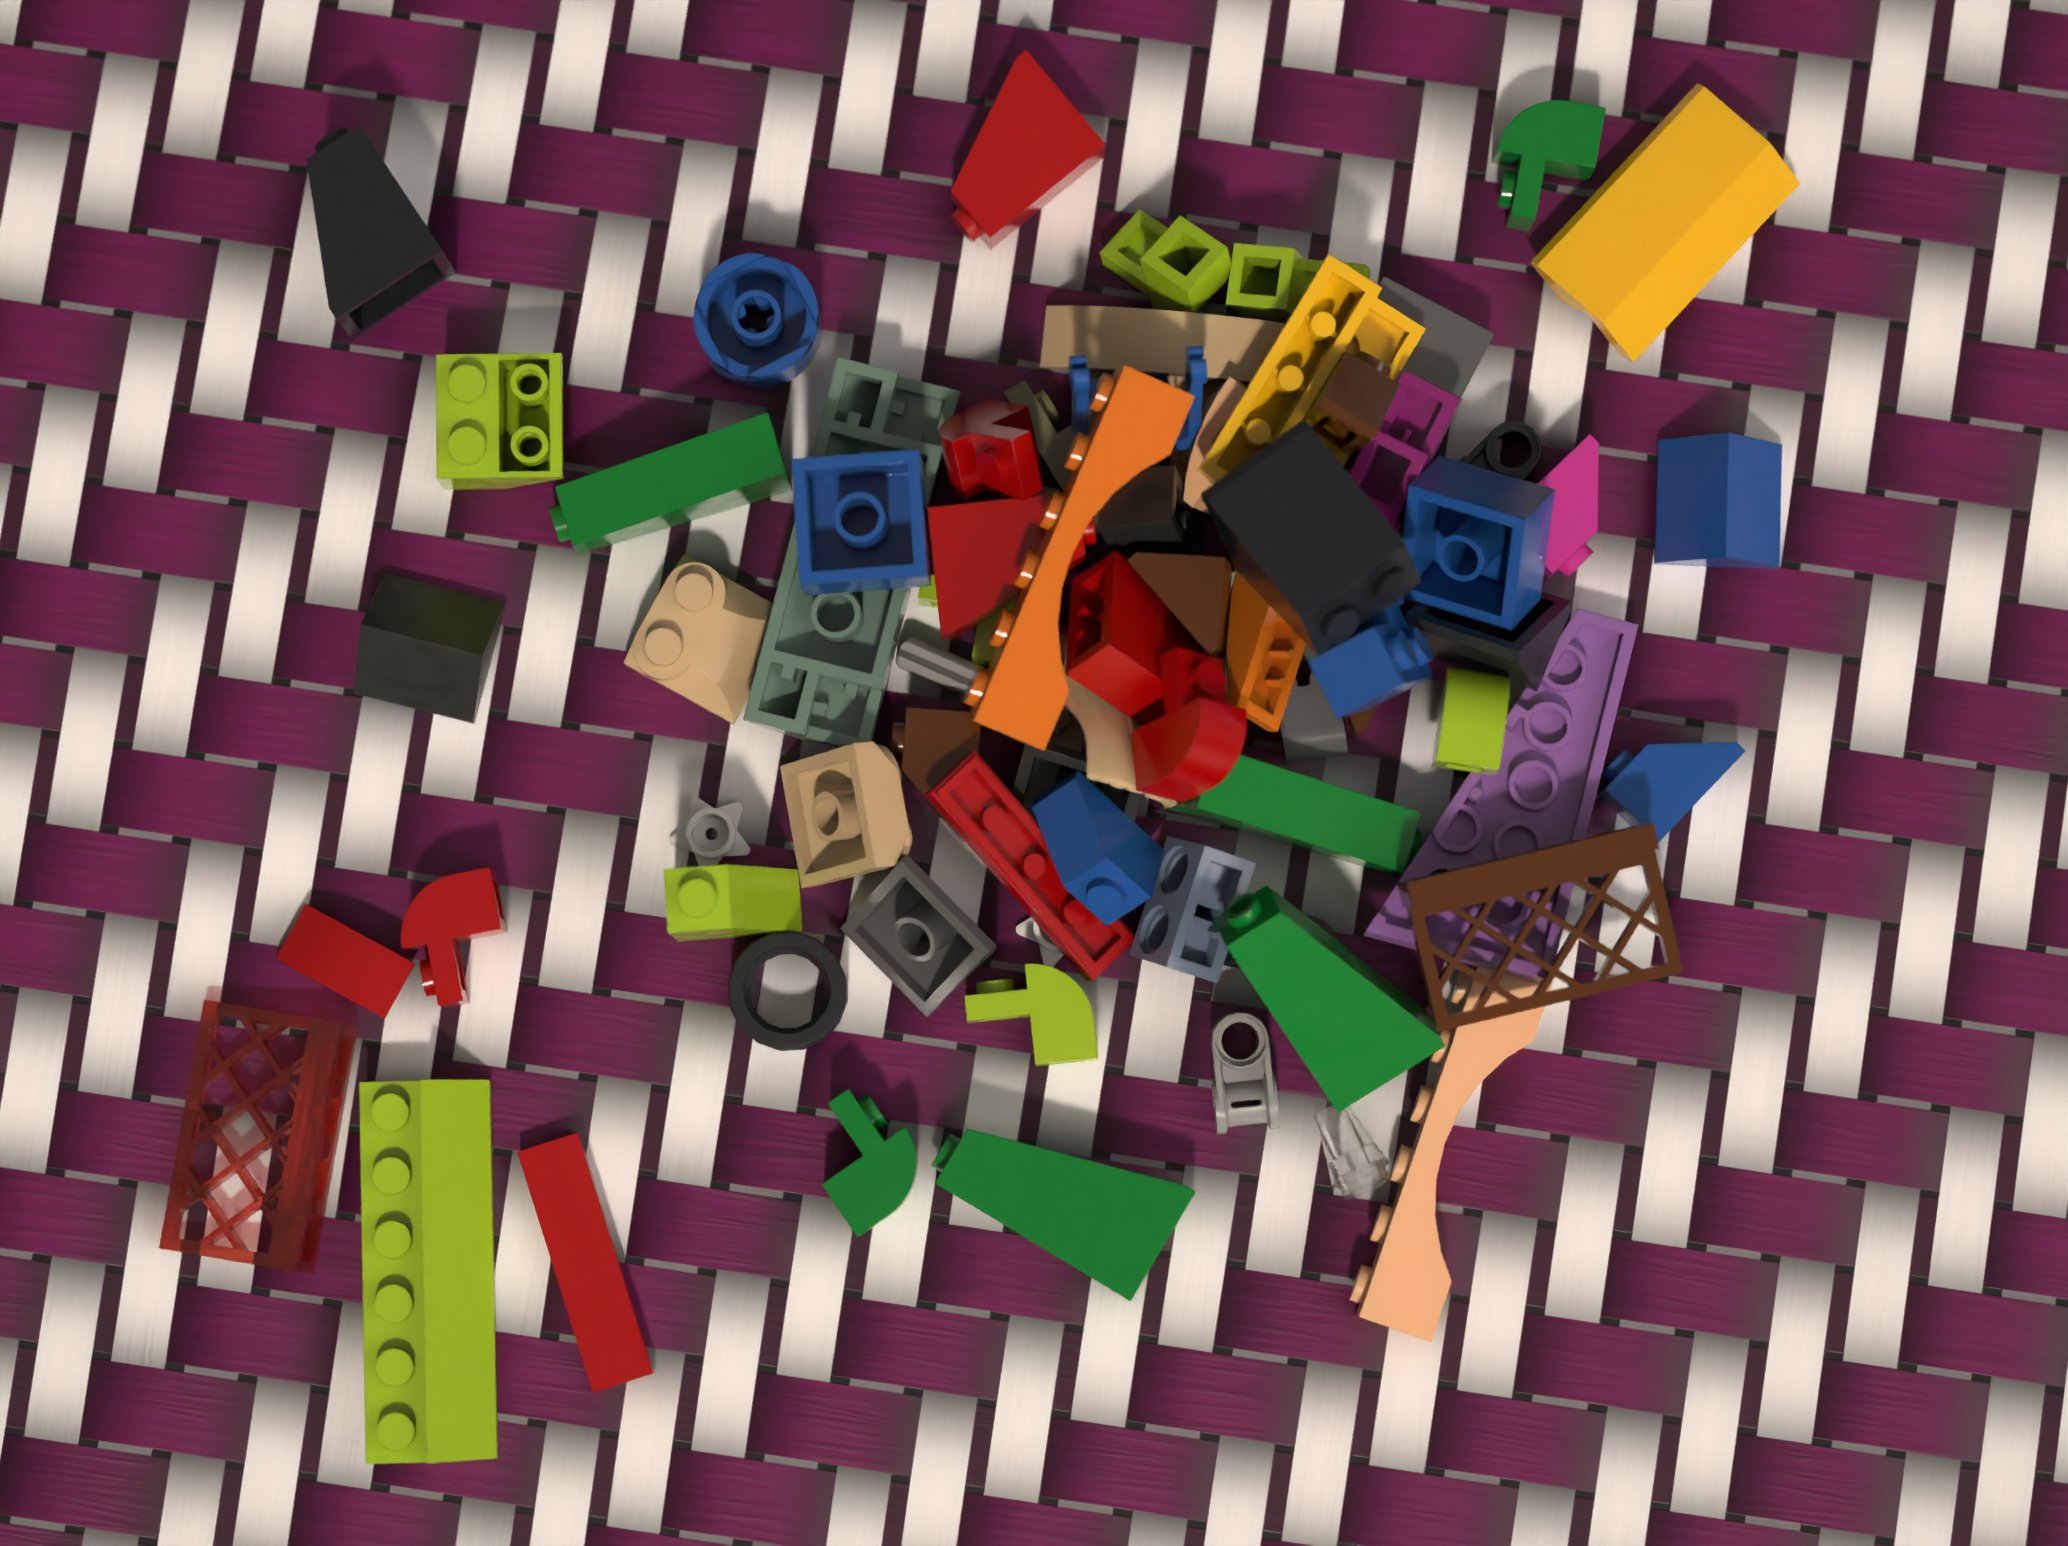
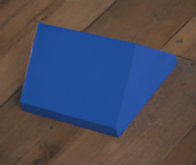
M1729 432L1658 440L1656 451L1654 565L1778 569L1780 562L1782 444Z

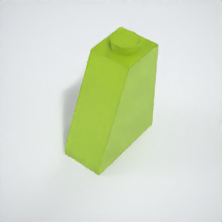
M729 864L663 869L667 931L678 942L761 936L772 932L797 931L803 933L798 869Z

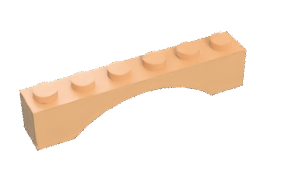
M1475 965L1473 967V970L1487 979H1490L1494 973L1490 969ZM1460 972L1450 1000L1460 1005L1458 1013L1471 1010L1485 986ZM1504 973L1498 985L1516 997L1522 998L1532 995L1539 983ZM1553 981L1551 982V984L1549 985V987H1548V989H1547L1546 991H1550V990H1551ZM1493 992L1485 1006L1507 1000ZM1544 1007L1439 1032L1445 1047L1431 1055L1430 1061L1440 1064L1433 1088L1421 1086L1410 1117V1121L1420 1124L1412 1148L1401 1145L1391 1172L1390 1180L1400 1184L1392 1208L1381 1204L1369 1240L1379 1243L1372 1267L1360 1265L1350 1293L1349 1300L1359 1303L1355 1316L1432 1342L1452 1282L1441 1253L1435 1218L1436 1179L1444 1144L1459 1111L1479 1083L1507 1057L1533 1042Z

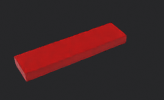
M976 751L967 752L924 794L1086 981L1095 980L1133 942L1135 935L1120 918L1106 926L1063 887L1038 823Z
M574 1133L518 1151L519 1160L592 1392L595 1393L655 1373L580 1134Z

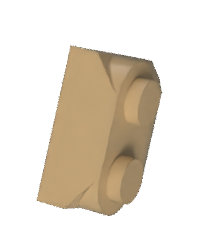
M683 555L658 593L638 629L623 663L632 670L734 725L749 698L773 603L719 574L711 566L699 563Z
M874 741L852 743L780 766L801 888L815 887L874 871L893 869L909 854L913 838L907 820L901 786V769L888 748L883 745H876Z

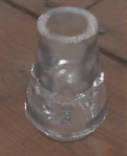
M1332 1105L1314 1116L1319 1127L1332 1188H1340L1345 1200L1371 1192L1390 1180V1176L1385 1168L1390 1161L1363 1127L1350 1106L1338 1113Z

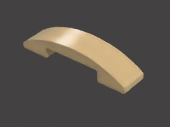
M1077 305L1046 306L1040 367L1043 369L1069 371L1070 356L1086 355V368H1089V372L1102 373V371L1114 372L1116 367L1126 365L1144 374L1185 377L1186 347L1203 345V359H1206L1207 379H1215L1225 383L1230 376L1249 385L1285 326V323L1224 315L1143 308Z

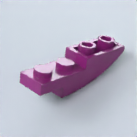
M1403 370L1397 382L1400 386L1377 435L1371 443L1360 450L1349 474L1398 535L1405 521L1409 484L1431 464L1463 399L1408 370Z

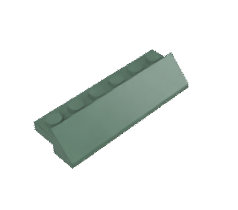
M837 357L811 457L919 449L924 467L927 510V507H933L945 461L938 431L947 419L957 414L961 392L901 377L897 371ZM794 522L743 720L807 742L814 741L838 748L852 743L872 741L911 588L805 595L799 584L796 523Z

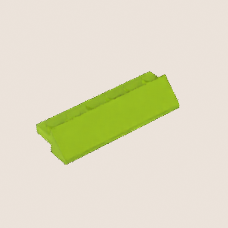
M491 1080L359 1082L366 1464L423 1462L427 1464L497 1459L498 1421Z

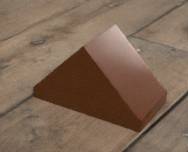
M1136 552L1127 560L1129 564L1150 586L1202 649L1211 657L1223 659L1226 656L1232 566L1227 558Z

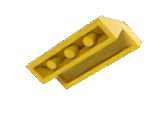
M1697 83L1530 263L1561 302L1588 315L1619 355L1635 362L1798 187L1800 182L1769 141L1706 87Z
M1328 254L1197 470L1210 483L1214 484L1303 420L1340 357L1346 351L1356 356L1358 351H1363L1379 359L1391 370L1387 377L1395 381L1426 328L1378 299L1377 296L1382 289L1381 286ZM1321 439L1341 465L1344 466L1349 456Z

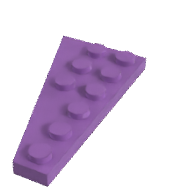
M1577 609L1560 635L1538 690L1534 691L1526 688L1507 716L1499 771L1494 776L1469 773L1398 882L1586 838L1638 624ZM1572 882L1559 884L1544 908L1565 920L1574 884ZM1396 884L1390 896L1367 928L1364 936L1416 950L1407 908L1402 906L1398 885ZM1545 888L1522 894L1537 902ZM1510 896L1497 899L1483 923L1513 941L1531 909ZM1483 903L1460 909L1475 917ZM1449 911L1425 917L1431 944L1452 956L1470 924ZM1539 916L1521 947L1551 965L1557 955L1563 929ZM1478 930L1460 962L1495 971L1508 948ZM1517 953L1505 974L1540 983L1546 973Z

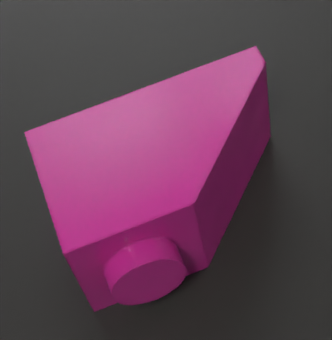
M1591 434L1538 483V485L1555 489L1543 577L1545 581L1551 578L1558 570L1568 578L1594 553L1586 544L1598 531L1599 443Z

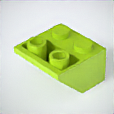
M562 353L436 354L437 480L445 490L508 489L563 479Z

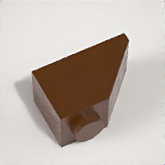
M1346 351L1340 357L1305 415L1304 420L1321 439L1348 456H1352L1373 441L1400 384L1387 377L1391 370L1379 359L1363 351H1358L1356 356Z
M906 707L905 723L893 722L891 753L896 760H902L901 770L903 776L958 840L965 842L924 794L967 752L976 751L980 755L982 725L967 719L969 712Z

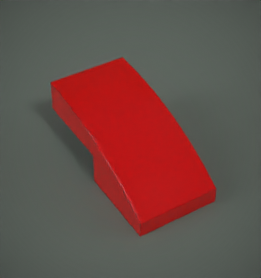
M308 904L304 905L275 958L384 1019L387 1017L416 964Z

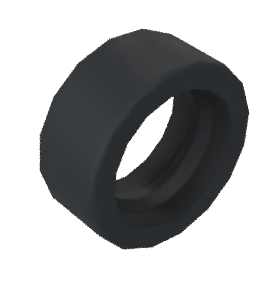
M797 931L772 932L751 942L735 960L728 980L729 1007L739 1027L757 1043L779 1051L804 1050L825 1040L840 1023L848 1002L847 977L837 956L817 938ZM795 954L808 959L819 969L825 983V998L821 1010L810 1022L797 1028H780L767 1023L758 1015L752 1003L751 984L755 973L767 960L778 955Z

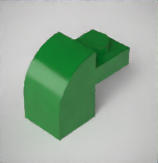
M1551 100L1528 107L1509 123L1501 136L1492 159L1493 164L1516 168L1515 172L1504 171L1497 207L1508 209L1506 228L1530 231L1536 219L1544 173L1589 181L1596 167L1606 108L1572 101Z
M848 1089L830 1101L828 1105L863 1156L824 1182L822 1186L856 1236L860 1237L892 1215L906 1201L915 1184L918 1158L915 1143L906 1127L887 1140H884L879 1130L887 1126L888 1122L871 1097L866 1093L857 1100L852 1091Z

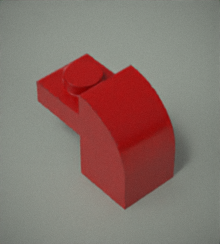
M988 399L950 417L940 426L938 433L952 494L957 498L967 500L986 491L1026 499L1043 491L1038 468L1041 462L1028 406Z
M1175 647L1159 655L1165 715L1131 731L1136 790L1184 803L1214 788L1230 773L1239 758L1244 744L1247 729V709L1228 705L1222 659Z
M487 867L439 878L424 887L407 908L401 927V947L409 952L428 949L429 958L420 960L421 978L426 996L436 995L438 1006L449 1008L470 1004L459 942L508 933L496 871Z

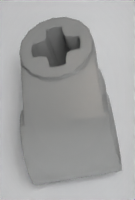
M1233 1012L1224 1015L1215 1023L1210 1034L1213 1070L1211 1088L1217 1135L1227 1134L1229 1127L1267 1123L1270 1129L1280 1128L1278 1094L1275 1074L1272 1072L1269 1037L1266 1027L1258 1018L1248 1013ZM1237 1022L1248 1024L1254 1030L1257 1038L1253 1052L1241 1059L1228 1056L1223 1050L1221 1043L1225 1029ZM1260 1100V1103L1257 1105L1231 1107L1233 1102Z

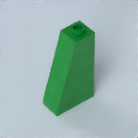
M765 413L556 486L555 489L560 503L549 506V510L559 542L571 540L573 548L579 555L792 491L769 414Z
M1239 755L1230 773L1214 788L1184 803L1178 801L1174 807L1164 808L1161 802L1159 808L1380 872L1404 873L1406 864H1410L1413 861L1421 843V830L1417 828L1421 812L1243 755Z
M1268 885L1255 893H1246L1235 898L1227 905L1223 913L1213 918L1227 949L1338 1113L1445 1047L1442 1038L1435 1031L1434 1024L1423 1007Z
M971 1129L966 1130L961 1140L950 1134L931 1165L941 1172L935 1184L1129 1301L1134 1297L1196 1193L1185 1185Z

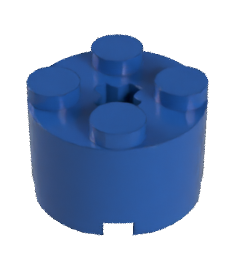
M756 253L741 254L727 259L707 275L695 303L694 329L704 356L719 375L740 388L768 389L788 383L808 367L819 350L822 324L814 290L804 274L797 267L786 261ZM758 310L763 318L771 316L767 320L768 329L758 333L753 327L747 328L749 326L747 315L750 312Z

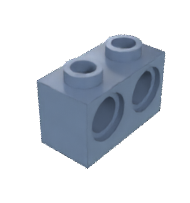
M1167 836L1152 897L1145 903L1129 955L1218 983L1228 949L1213 918L1223 913L1227 905L1235 898L1247 893L1256 863L1202 844Z

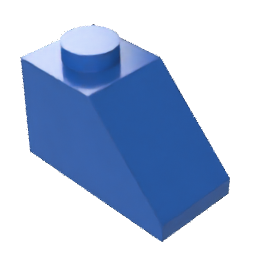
M1737 742L1647 744L1636 755L1626 747L1602 772L1601 776L1609 783L1601 790L1598 796L1631 827L1653 823L1657 841L1660 842L1742 756L1745 750Z
M1078 770L1033 800L1032 810L1063 887L1103 924L1108 926L1152 897L1164 849Z

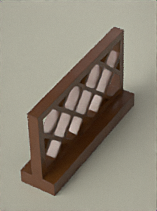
M1640 824L1398 882L1402 906L1407 908L1435 1031L1449 1030L1684 973L1655 849H1658L1659 846L1654 824ZM1642 865L1648 891L1637 909L1633 911L1606 894V891L1619 870ZM1605 874L1597 888L1584 880V878ZM1572 882L1592 895L1574 926L1544 908L1559 884ZM1545 888L1537 902L1522 894ZM1509 896L1531 909L1513 941L1483 923L1496 900ZM1600 901L1630 918L1612 950L1582 932ZM1483 903L1475 917L1460 909ZM1650 905L1652 906L1656 924L1644 917ZM1449 911L1470 924L1452 956L1431 944L1425 921L1426 916ZM1539 916L1569 933L1551 965L1521 947ZM1638 925L1659 936L1665 963L1640 968L1621 956L1622 951ZM1478 930L1508 948L1490 979L1460 962ZM1577 939L1607 957L1592 981L1579 983L1559 970ZM1516 953L1546 972L1534 993L1522 998L1516 997L1498 985ZM1434 955L1447 963L1439 976ZM1615 963L1629 970V972L1608 976ZM1456 968L1485 987L1471 1010L1448 1015L1442 989ZM1554 977L1568 985L1567 987L1546 991ZM1493 992L1507 1000L1485 1006Z

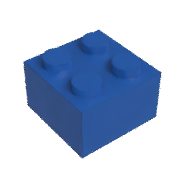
M919 449L791 459L799 584L805 595L932 586L924 467Z
M1438 456L1408 487L1402 540L1406 544L1421 582L1409 590L1403 598L1512 631L1541 599L1555 489Z

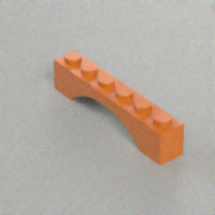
M1126 365L1116 367L1113 376L1105 373L1102 374L1094 389L1088 407L1097 412L1088 435L1080 432L1076 434L1064 461L1063 467L1072 470L1062 494L1056 491L1051 493L1041 514L1038 526L1047 529L1040 548L1037 553L1031 550L1026 552L1016 573L1013 585L1022 588L1014 609L1012 612L1002 609L991 632L988 644L997 647L989 668L986 671L978 667L967 688L963 703L972 706L967 719L1037 749L1045 750L1069 694L1061 663L1058 618L1062 586L1072 554L1089 522L1112 494L1141 470L1171 454L1194 400V395Z

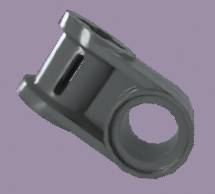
M1306 644L1302 660L1308 663L1317 655ZM1314 673L1307 677V686H1298L1296 679L1294 680L1278 729L1286 765L1348 753L1343 718H1336Z

